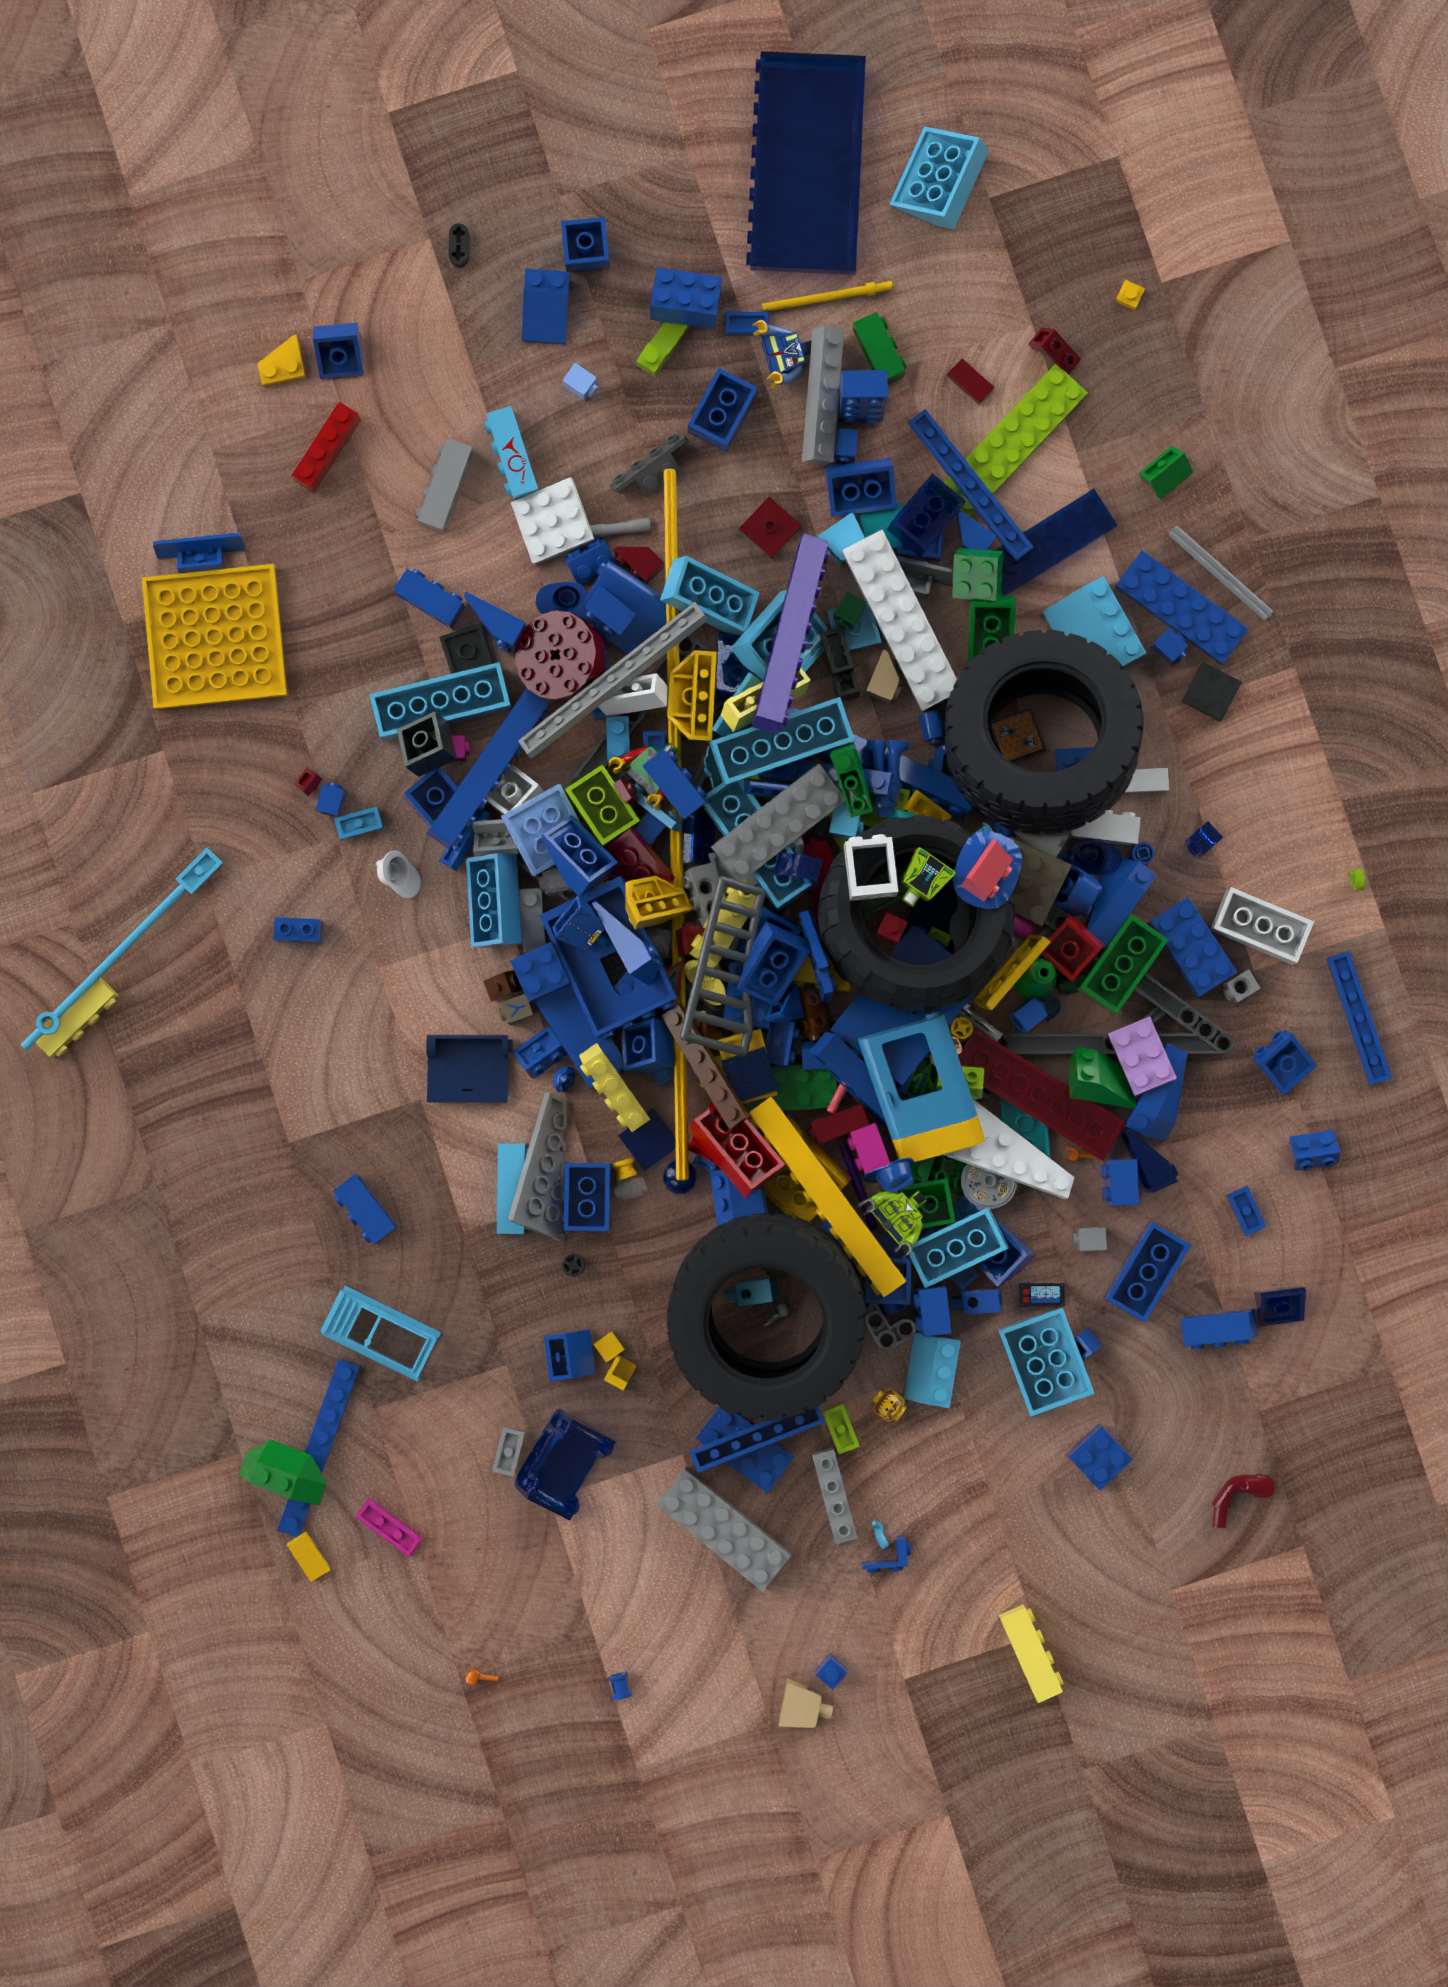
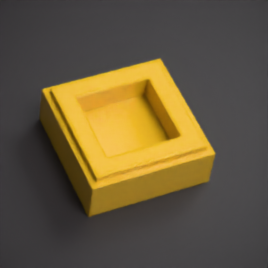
M613 1331L593 1344L606 1363L625 1350Z

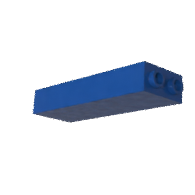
M572 985L535 1001L590 1089L594 1088L592 1083L595 1080L591 1075L587 1077L580 1068L583 1063L578 1055L598 1043L620 1076L626 1073V1071H623V1056L612 1038L603 1040L602 1037H595Z

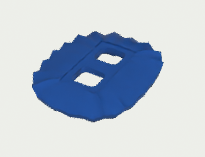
M990 830L976 832L967 839L958 857L955 867L956 873L953 877L955 892L963 901L976 907L993 909L1003 905L1008 901L1021 871L1023 858L1020 847L1014 843L1012 838L1005 837L1000 833H994ZM993 839L1013 859L1009 865L1013 869L1005 880L1000 878L996 884L1000 888L994 897L990 898L988 896L983 902L961 887V885Z

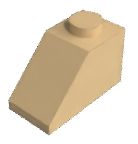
M883 650L866 695L890 704L892 698L897 700L901 687L898 686L899 677L888 652Z

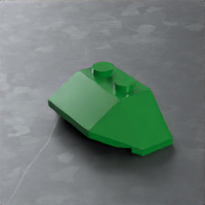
M272 1439L245 1454L238 1474L253 1485L289 1499L318 1506L322 1501L327 1482L311 1454Z

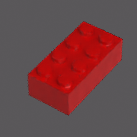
M715 1105L695 1118L688 1129L745 1199L780 1174L785 1166V1163L748 1119L734 1129H729Z

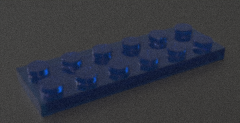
M1092 489L1023 532L1034 548L1017 562L1013 560L1003 546L994 550L1003 551L1001 582L1003 595H1009L1118 526L1095 489Z

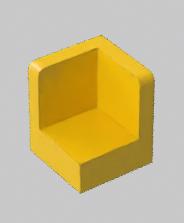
M617 1355L604 1380L624 1391L636 1369V1364Z

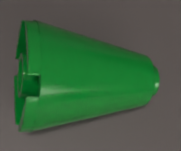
M1038 956L1017 980L1014 987L1021 996L1027 999L1034 997L1036 1000L1044 999L1054 991L1057 985L1056 969L1046 958Z

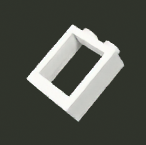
M879 834L872 836V839L863 840V837L849 838V841H845L844 854L850 901L897 896L898 884L892 837ZM885 846L890 883L857 887L852 850Z

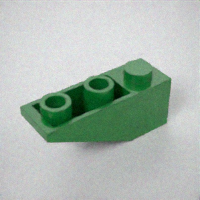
M851 742L833 748L830 756L851 818L873 812L855 743Z

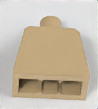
M787 1679L778 1724L781 1727L815 1728L818 1717L831 1720L833 1706L821 1703L822 1693L820 1691Z

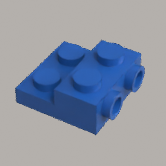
M1286 1030L1276 1032L1271 1038L1272 1042L1267 1046L1259 1047L1255 1051L1256 1056L1252 1058L1263 1075L1269 1078L1282 1095H1285L1317 1067L1295 1036Z

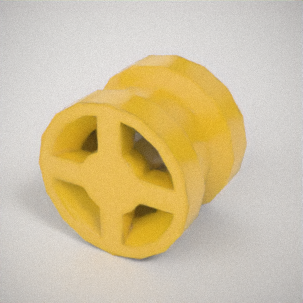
M959 1017L953 1020L949 1030L951 1036L956 1037L960 1043H965L972 1034L973 1026L969 1019Z
M633 1158L611 1164L612 1169L617 1174L615 1177L616 1181L638 1175L632 1166Z

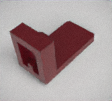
M1041 327L1028 343L1033 350L1045 352L1055 365L1063 369L1068 375L1081 360L1055 329Z

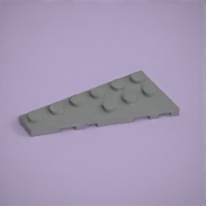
M545 1092L508 1221L557 1241L565 1242V1234H562L565 1184L564 1150L567 1147V1142H564V1129L567 1127V1100L551 1092Z

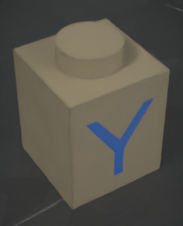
M525 994L500 1002L502 1008H499L502 1021L507 1020L509 1025L534 1016L531 1004L528 1002Z

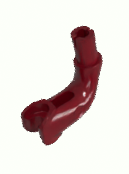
M1264 1474L1239 1475L1226 1481L1212 1502L1214 1507L1213 1527L1226 1528L1227 1510L1230 1508L1233 1494L1242 1492L1254 1494L1258 1498H1267L1274 1493V1481Z

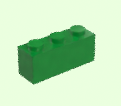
M875 312L853 322L852 330L871 370H887V382L889 384L904 377L907 366L903 357H898L894 338L892 336L889 337L887 334L888 326L883 317L880 318L878 313Z

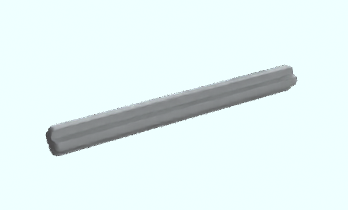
M1179 526L1172 528L1169 536L1258 616L1265 621L1268 620L1273 614L1271 608Z

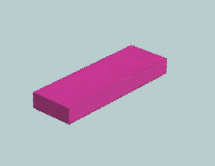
M371 1498L367 1499L355 1516L408 1557H410L423 1539V1537Z

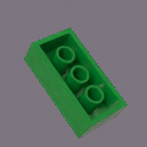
M1130 914L1076 990L1112 1015L1117 1014L1168 942V939Z
M803 1065L771 1067L778 1094L772 1097L782 1111L828 1108L837 1090L836 1079L826 1069L803 1070ZM769 1097L748 1102V1114Z

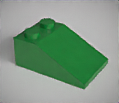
M1000 595L997 601L969 599L968 663L976 655H981V651L997 641L1001 643V639L1014 635L1016 610L1014 596Z
M1076 1046L1068 1062L1070 1097L1135 1109L1136 1099L1121 1064L1098 1050Z

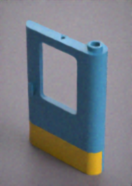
M938 1010L927 1012L925 1014L926 1017L920 1021L857 1038L898 1159L912 1158L914 1162L972 1147L986 1140L945 1015ZM924 1033L942 1084V1089L902 1100L897 1092L882 1044L913 1034Z

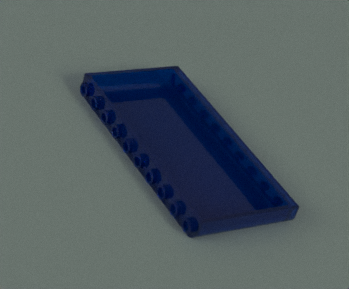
M761 51L760 59H756L755 73H760L759 81L755 80L754 94H759L758 102H754L753 116L758 117L757 123H753L752 137L757 138L756 145H752L751 158L756 159L755 166H751L750 180H754V188L750 187L749 201H753V209H749L748 223H752V231L748 230L747 244H751V252H747L746 266H750V270L856 275L866 56Z

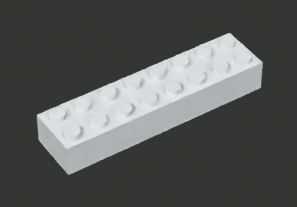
M883 530L843 549L842 554L920 710L923 711L948 698L957 678Z

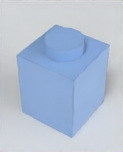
M574 363L562 380L563 386L584 401L588 397H593L598 389L597 377Z

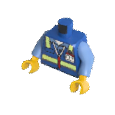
M763 320L755 322L752 325L757 326L759 330L753 333L754 336L764 335L761 337V344L770 371L767 380L772 379L774 382L770 387L775 389L778 385L793 383L803 372L805 367L804 356L811 354L812 340L800 343L796 332L792 333L791 330L768 325Z

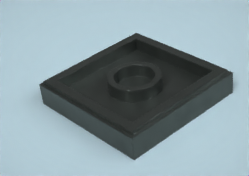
M481 623L439 636L451 674L494 664Z
M1202 662L1181 702L1221 722L1242 681Z

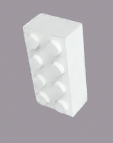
M1230 887L1223 896L1210 931L1293 965L1298 963L1314 921Z

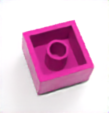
M876 1123L848 1133L849 1138H846L850 1151L855 1150L857 1158L854 1159L858 1172L862 1171L863 1175L872 1170L890 1164Z

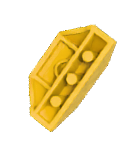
M694 650L669 673L667 718L689 740L712 741L717 652Z
M657 876L625 883V910L635 930L662 924L693 910L683 888L675 887L670 882Z

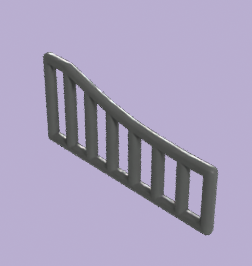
M724 876L718 878L680 1034L681 1040L742 1057L747 1056L753 1034L752 996L743 992V1000L701 989L704 975L738 985L741 976L707 967L709 953L743 962L744 970L754 940L756 939L766 894L765 889ZM725 887L756 895L753 909L722 900ZM720 909L750 917L748 931L717 922ZM715 931L745 939V954L713 945L712 941ZM703 998L742 1009L744 1024L696 1011L698 999ZM693 1020L743 1033L741 1045L736 1046L690 1033Z

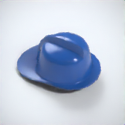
M575 582L551 583L539 590L535 603L541 614L554 610L575 614L588 593L582 585Z
M912 1158L898 1159L886 1166L868 1172L864 1175L863 1180L869 1183L879 1182L883 1189L888 1192L901 1191L913 1183L911 1168L914 1165V1160Z

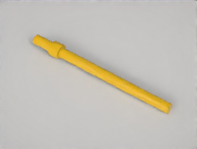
M892 281L877 284L869 282L865 283V286L762 303L763 312L866 294L868 297L876 295L878 292L893 290Z

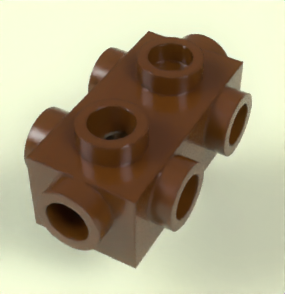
M808 986L799 988L804 1018L799 1019L800 1032L804 1035L805 1040L810 1039L811 1042L818 1041L825 1032L830 1031L837 1021L827 1019L828 1016L824 1010L818 988L809 989Z

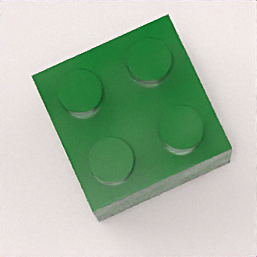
M959 548L954 554L952 598L997 601L1001 595L1003 551Z

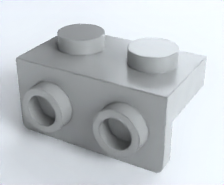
M482 820L472 823L475 833L473 848L475 857L495 853H519L503 820Z

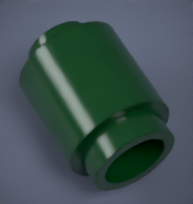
M1081 972L1073 981L1064 974H1060V977H1057L1056 985L1059 995L1065 994L1067 996L1079 993L1076 989L1087 975V972Z

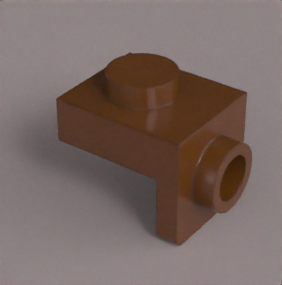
M514 970L502 972L483 981L491 1002L523 990Z

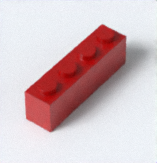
M338 402L291 476L296 483L312 493L316 491L361 421L357 412Z

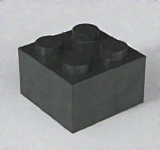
M434 711L397 729L404 765L418 777L457 759L449 722Z

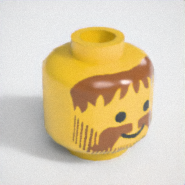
M891 1388L886 1389L884 1392L879 1390L872 1399L875 1403L873 1406L874 1413L887 1422L897 1421L907 1408L905 1406V1399Z

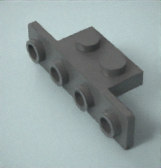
M681 433L669 436L665 444L661 447L653 448L645 459L634 462L631 465V469L626 473L617 475L610 484V487L614 491L619 492L635 481L644 496L648 497L664 485L665 469H675L676 475L682 472L671 453L684 444L687 438Z
M896 556L916 597L927 599L931 582L953 586V569L932 565L924 561L919 562L907 559L903 556Z

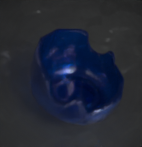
M676 1159L666 1165L663 1173V1183L667 1190L674 1194H686L693 1189L697 1179V1170L692 1162L688 1161V1180L676 1179Z

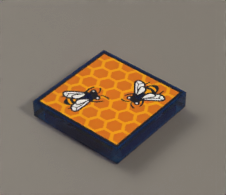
M1031 708L992 721L989 727L997 750L1010 762L1046 750Z

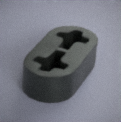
M460 223L454 224L450 228L448 247L449 260L453 266L458 268L464 267L469 261L470 242L467 227ZM458 230H462V234H464L461 236V243H457V237L454 235L458 233ZM457 248H461V254L464 256L460 258V261H456V258L453 257L457 255Z

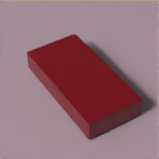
M963 358L947 374V377L978 405L995 388Z

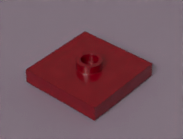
M769 496L743 523L739 530L772 559L802 525Z

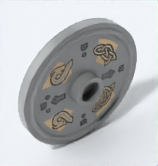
M966 1164L961 1176V1186L964 1195L972 1204L979 1208L986 1209L989 1207L990 1209L1002 1207L1011 1200L1016 1192V1181Z

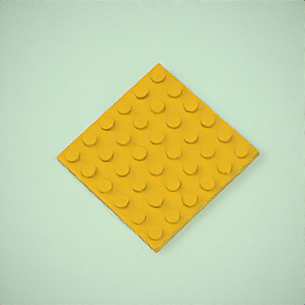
M274 564L142 577L153 708L155 710L287 696Z

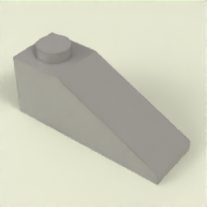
M542 888L519 889L524 954L546 944L545 926L540 917L544 913Z

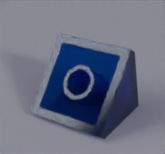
M1292 1286L1254 1291L1259 1326L1304 1321L1305 1287Z

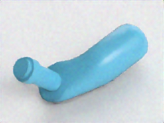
M873 1521L875 1538L882 1549H887L889 1543L883 1534V1524Z

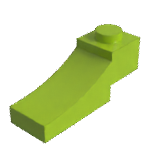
M664 322L636 361L637 367L656 377L664 363L673 354L690 325Z

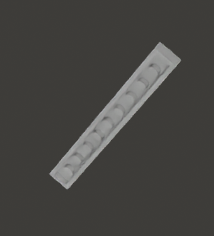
M695 602L518 740L531 759L708 621V618Z

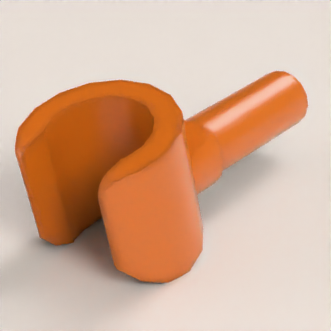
M1064 1147L1071 1150L1070 1156H1063L1065 1159L1076 1161L1078 1158H1096L1091 1153L1079 1151L1078 1148Z
M470 1669L465 1677L466 1682L471 1685H476L478 1679L498 1682V1676L485 1675L475 1669Z

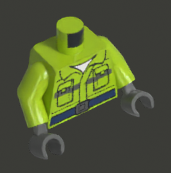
M919 1191L910 1198H907L903 1192H879L858 1204V1206L864 1204L867 1207V1212L863 1214L872 1213L895 1242L899 1244L895 1248V1252L902 1249L905 1253L902 1257L903 1259L911 1253V1248L919 1239L923 1226L921 1221L923 1216L917 1209L927 1201Z

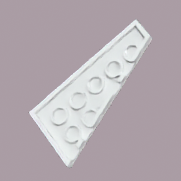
M973 1100L986 1140L978 1145L942 1155L1062 1199H1068L1074 1177Z

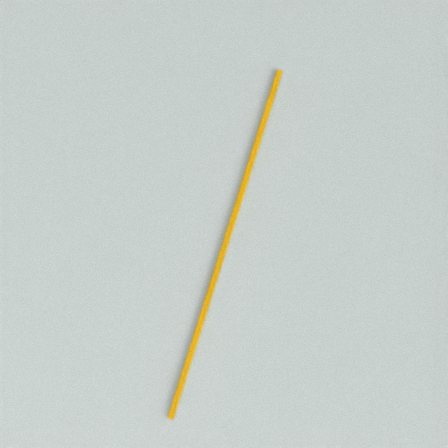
M675 469L664 470L666 580L673 560L678 558ZM666 604L667 624L679 614L678 609ZM679 643L667 652L668 687L669 673L680 664ZM668 719V742L679 750L676 754L679 761L676 763L681 768V731ZM670 802V810L680 817L678 821L682 823V816ZM683 828L679 832L670 829L671 873L675 876L671 884L684 889ZM683 914L672 919V966L684 959L680 1000L675 1003H682L686 1010L685 957H678L676 930L682 928V924H684ZM674 1039L676 1179L688 1180L687 1058Z

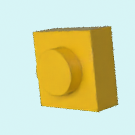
M1125 279L1115 302L1135 310L1145 288Z

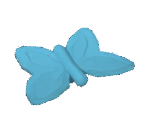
M709 745L706 757H704V774L710 777L712 788L714 789L723 781L719 769H716L717 764Z

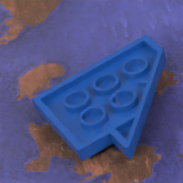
M808 910L800 912L799 920L805 942L811 950L809 956L822 1002L830 1001L835 993L836 982L834 975H829L828 973L830 965L827 952L823 953L820 933L816 934L815 931L817 927L814 916H810Z

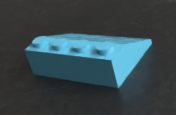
M924 126L889 205L935 226L954 230L989 150L979 137Z
M1104 576L1083 586L1042 612L1052 630L1063 631L1067 636L1070 633L1086 638L1088 643L1092 641L1100 645L1107 651V655H1113L1123 668L1135 663L1146 655L1145 649Z
M787 590L779 592L730 648L740 662L762 680H764ZM814 613L813 617H809L812 625L809 635L804 637L805 640H808L806 649L799 656V658L803 659L801 668L804 672L808 670L824 651L820 633L829 631L816 613Z
M1063 1308L1027 1318L998 1329L1030 1416L1095 1394Z

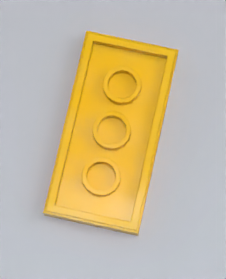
M1029 935L976 996L973 1002L978 1007L993 1010L1048 946L1050 941L1044 936Z

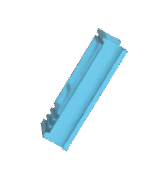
M346 1285L343 1290H340L320 1330L322 1332L321 1335L417 1382L435 1342L438 1341L441 1332ZM362 1308L378 1315L368 1338L364 1341V1345L348 1337ZM381 1318L427 1339L413 1368L368 1347L371 1344V1338Z

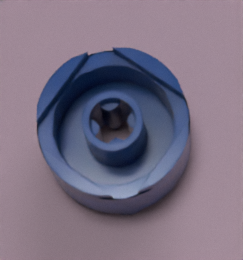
M1072 865L1053 905L1073 917L1087 916L1091 912L1092 904L1096 897L1102 891V885L1098 883L1096 878L1076 865Z

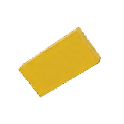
M307 1531L287 1543V1547L310 1582L330 1571V1566Z

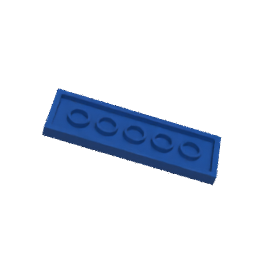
M1143 550L1115 586L1172 630L1180 633L1187 641L1220 665L1225 662L1249 630Z

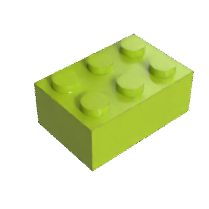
M602 764L567 787L565 792L598 842L604 847L630 827L638 825L640 820L631 806L623 802L613 785L615 782Z

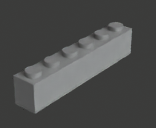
M824 325L812 330L802 453L803 463L825 465L832 463L834 459L844 329Z

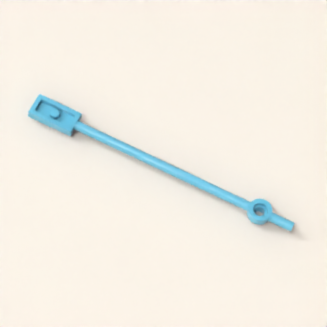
M206 847L175 879L180 885L53 1012H44L37 1017V1028L21 1046L27 1051L43 1034L52 1035L56 1033L60 1027L59 1018L186 891L193 895L223 865V862ZM47 1020H51L53 1023L50 1028L45 1027Z

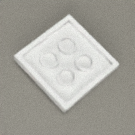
M571 477L511 502L532 564L534 565L595 540L575 483Z

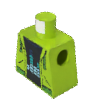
M921 847L917 848L901 880V884L908 888L902 900L912 907L920 897L925 901H929L956 872Z

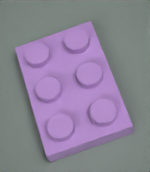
M1150 1016L1108 1033L1134 1096L1177 1079Z

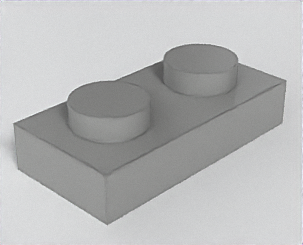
M503 1427L492 1469L493 1472L512 1477L515 1476L525 1436L524 1431Z

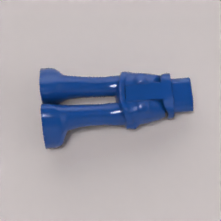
M867 740V749L873 754L875 771L884 772V757L887 741ZM888 740L889 772L893 774L889 797L874 795V807H877V817H890L895 813V807H898L895 803L898 801L899 792L902 788L899 773L901 753L909 748V741Z

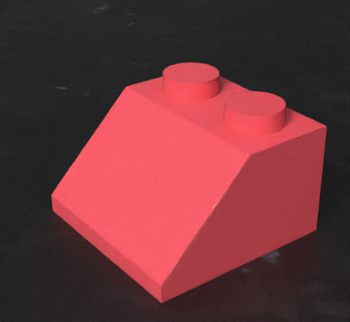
M992 839L965 878L961 887L983 902L988 896L993 898L1000 888L996 885L1000 878L1005 880L1013 868L1009 865L1013 859Z

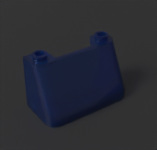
M557 1409L552 1414L517 1474L515 1488L527 1500L570 1521L580 1507L579 1499L576 1496L577 1491L597 1457L603 1459L612 1453L615 1441L570 1413Z

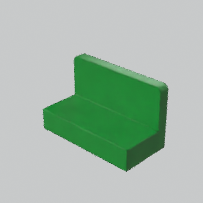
M1171 446L1138 474L1141 480L1152 486L1157 498L1162 499L1190 476L1193 470L1185 453Z

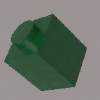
M847 591L834 613L833 619L836 620L835 623L843 629L848 627L852 630L864 611L867 602Z

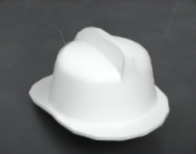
M390 851L382 860L375 863L380 882L390 886L401 897L411 898L419 892L421 887L420 875L400 851Z

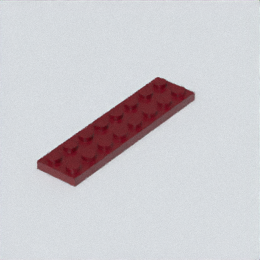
M973 1028L972 1034L967 1038L962 1046L961 1053L958 1055L961 1066L984 1069V1088L1102 1161L1127 1123L1093 1101L1071 1098L1069 1086Z

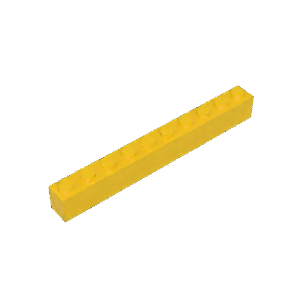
M772 1096L749 1113L752 1116L749 1118L750 1122L756 1130L762 1129L765 1134L763 1136L770 1147H775L778 1151L777 1155L791 1169L790 1177L796 1185L802 1184L805 1189L802 1193L809 1203L814 1201L819 1209L816 1212L823 1222L828 1220L832 1228L829 1230L836 1240L842 1239L846 1245L843 1249L849 1258L855 1257L858 1261L857 1269L863 1277L868 1275L873 1283L870 1284V1287L877 1296L882 1294L885 1297L905 1283L906 1279Z

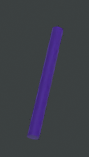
M848 1144L839 1146L848 1173L852 1177L851 1181L858 1200L862 1202L868 1198ZM864 1204L861 1205L863 1213L867 1212V1207ZM872 1213L864 1215L869 1230L877 1229L878 1226Z

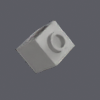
M1249 969L1222 984L1225 988L1223 989L1225 997L1228 1001L1232 1000L1233 1003H1237L1261 989ZM1236 982L1243 983L1245 989L1242 994L1235 991L1234 986Z
M1106 1227L1076 1228V1233H1073V1246H1077V1251L1107 1250Z

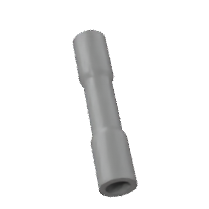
M649 518L614 524L590 525L594 538L651 531Z

